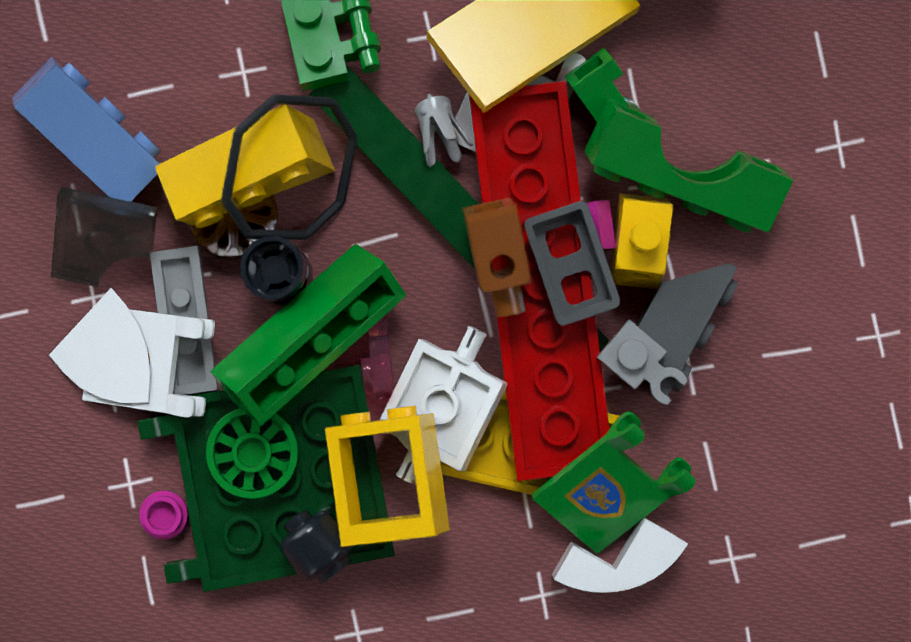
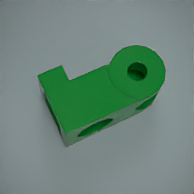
M602 48L565 75V78L596 122H598L608 98L641 111L630 98L622 96L614 85L613 81L623 75V72L605 48Z

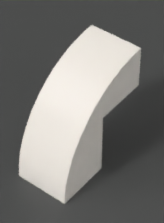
M644 517L635 525L613 565L577 544L570 542L554 569L552 576L554 580L564 585L588 592L607 593L628 590L647 583L662 574L677 560L688 543Z

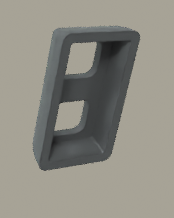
M579 201L531 217L525 221L524 226L556 321L560 325H567L619 306L620 298L586 202ZM565 225L574 226L581 243L580 250L561 258H554L550 254L545 239L546 233ZM581 271H588L597 290L596 296L593 299L575 305L569 304L566 301L561 286L562 279Z

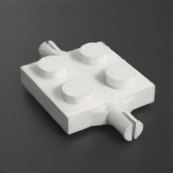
M471 326L467 327L468 329L457 351H446L424 339L418 340L380 420L388 419L387 409L415 405L418 415L434 413L440 461L458 471L466 470L508 385L507 382L484 371L478 362L474 361L487 334ZM409 430L388 432L396 436L409 449L396 475L399 478H404L409 483L415 484L416 479Z

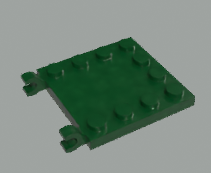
M360 365L321 372L276 412L291 426L298 442V462L293 475L278 491L255 499L242 498L227 492L215 481L208 468L206 446L213 427L226 414L239 409L224 390L194 395L206 399L205 413L202 417L166 415L137 421L140 440L170 434L175 435L197 555L194 558L166 562L167 564L163 565L166 582L171 584L201 578L203 592L297 575L279 549L281 540L288 534L283 525L305 508L311 515L321 510L330 511L337 519L325 428L342 425V415L369 412ZM246 414L241 417V421L247 432L250 433L252 418ZM268 419L261 426L260 435H263L272 425V419ZM227 424L223 428L224 434L235 439L239 438L231 424ZM280 430L269 443L286 441V433ZM374 436L350 437L362 521L388 518ZM220 442L215 444V452L218 454L232 451L231 447ZM287 450L272 453V456L284 462L290 461V452ZM234 461L220 463L218 466L220 473L226 474L235 463ZM269 465L266 466L274 480L278 481L283 476L282 471ZM242 470L233 480L234 486L243 487L245 471ZM257 471L255 472L254 488L256 490L264 489L265 484ZM393 541L353 545L348 553L352 560L347 565L395 556Z

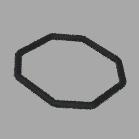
M275 94L270 96L236 127L233 132L221 199L223 206L245 237L261 239L268 236H278L287 240H305L317 232L342 208L345 203L357 145V134L338 102L329 97ZM276 104L329 107L348 138L336 200L305 230H252L231 200L243 134Z

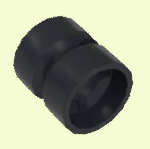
M278 236L263 237L254 241L244 251L240 262L241 277L245 286L255 296L275 305H286L313 280L312 265L307 255L289 240Z

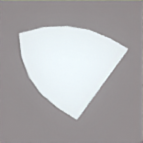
M110 288L49 356L76 385L101 399L118 403H148L151 372L147 346L136 319L126 304Z

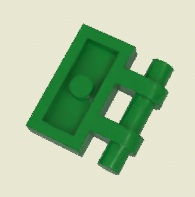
M281 0L302 91L349 81L346 67L347 62L360 60L362 72L373 73L381 68L378 53L381 51L379 35L372 31L369 14L372 12L370 0H341L335 3H331V0ZM350 21L354 36L351 40L340 42L336 24Z

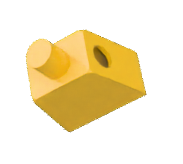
M619 193L614 231L616 245L612 249L610 265L615 285L656 289L659 286L666 270L673 204L668 199Z

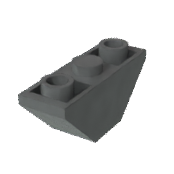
M727 263L662 282L654 290L636 326L667 351L658 362L661 366L679 369L688 378L692 367L687 365L686 361L693 348L697 347L702 350L711 336L715 324L710 322L709 319L716 306L719 304L725 307L734 294L738 282L732 279L737 267ZM666 377L662 380L660 389L664 395L668 396L671 389L679 392L683 385L679 384L672 377Z

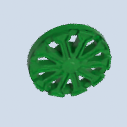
M239 408L226 414L213 427L206 446L208 468L215 481L227 492L242 498H262L278 491L293 475L298 462V442L291 426L277 413L270 418L272 419V425L263 435H260L261 426L253 419L250 433H248L241 421V417L246 415V413ZM227 424H231L239 438L235 439L224 434L223 428ZM280 430L286 433V441L269 443ZM220 442L231 447L232 451L218 454L215 452V444ZM287 450L290 452V461L284 462L272 456V453ZM234 461L235 465L226 474L220 473L218 468L220 463ZM269 465L282 471L283 476L278 481L274 480L266 466ZM243 470L245 471L244 485L239 488L233 485V480ZM257 471L265 484L264 489L261 490L254 488L255 472Z

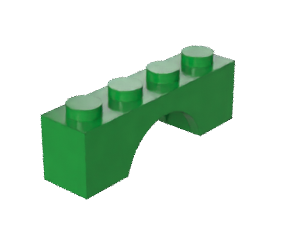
M608 98L584 151L592 165H595L593 168L595 173L615 182H620L622 176L639 182L637 185L638 189L659 199H664L666 193L682 199L681 205L703 216H707L710 210L726 216L724 221L728 225L743 232L750 233L754 227L769 233L794 181L782 167L739 150L728 161L710 170L688 171L678 168L665 159L661 144L662 128L653 116Z

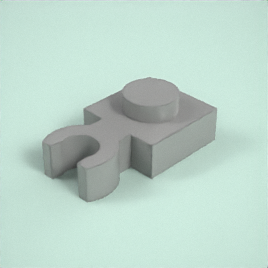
M627 320L596 357L633 389H636L643 380L647 381L652 397L662 404L668 405L671 401L660 389V384L664 378L672 377L681 385H685L688 381L684 373L679 369L673 367L664 368L658 363L667 351L631 320Z

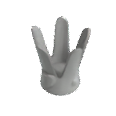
M427 94V99L421 101L415 107L414 112L420 122L424 154H426L428 166L432 167L436 160L434 132L439 134L452 161L455 163L460 162L462 155L453 126L468 146L471 147L473 144L454 118L451 100L446 96L432 97L431 94Z

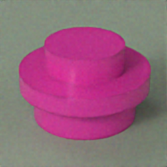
M167 490L157 491L143 501L139 512L140 523L150 536L157 539H169L178 535L185 528L188 521V507L178 494Z

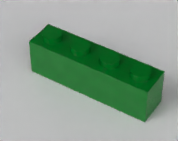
M355 243L216 365L210 373L234 404L262 426L407 295L386 263Z

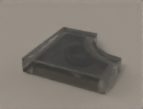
M62 187L57 195L51 277L98 287L105 270L114 262L128 257H150L154 248L158 208Z

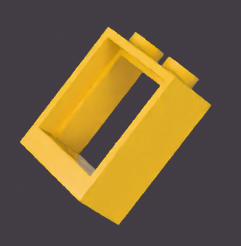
M416 405L387 409L388 419L371 421L370 412L342 415V425L325 428L341 547L430 537L450 530L434 413L418 415ZM409 430L420 514L362 521L350 437Z

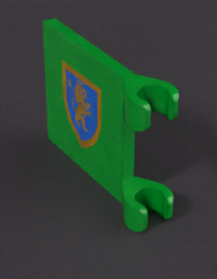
M630 411L620 415L605 436L532 493V498L536 503L597 554L667 499L688 492L694 487L696 482L694 476L690 473L692 471L691 465L681 457L673 459L665 467L658 479L655 480L624 452L639 445L645 437L643 430L640 428L641 420Z

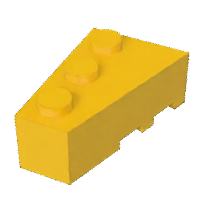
M282 104L268 111L243 134L231 197L237 209L254 205L271 195L335 171L314 119L289 105ZM236 127L155 166L177 221L202 228L220 221L224 217L223 214L228 212L222 204L221 196L233 132Z

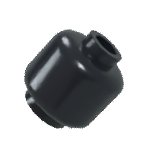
M305 508L283 525L288 534L281 540L279 549L301 579L311 581L317 578L320 584H322L351 562L352 559L348 553L353 545L341 547L338 521L330 511L321 510L311 515Z

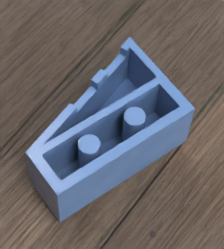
M51 57L12 96L13 106L123 210L157 175L155 166L161 163L155 157L161 150L141 131L134 137L120 123L126 116L106 97L98 102L85 89L90 82L70 62L62 67Z

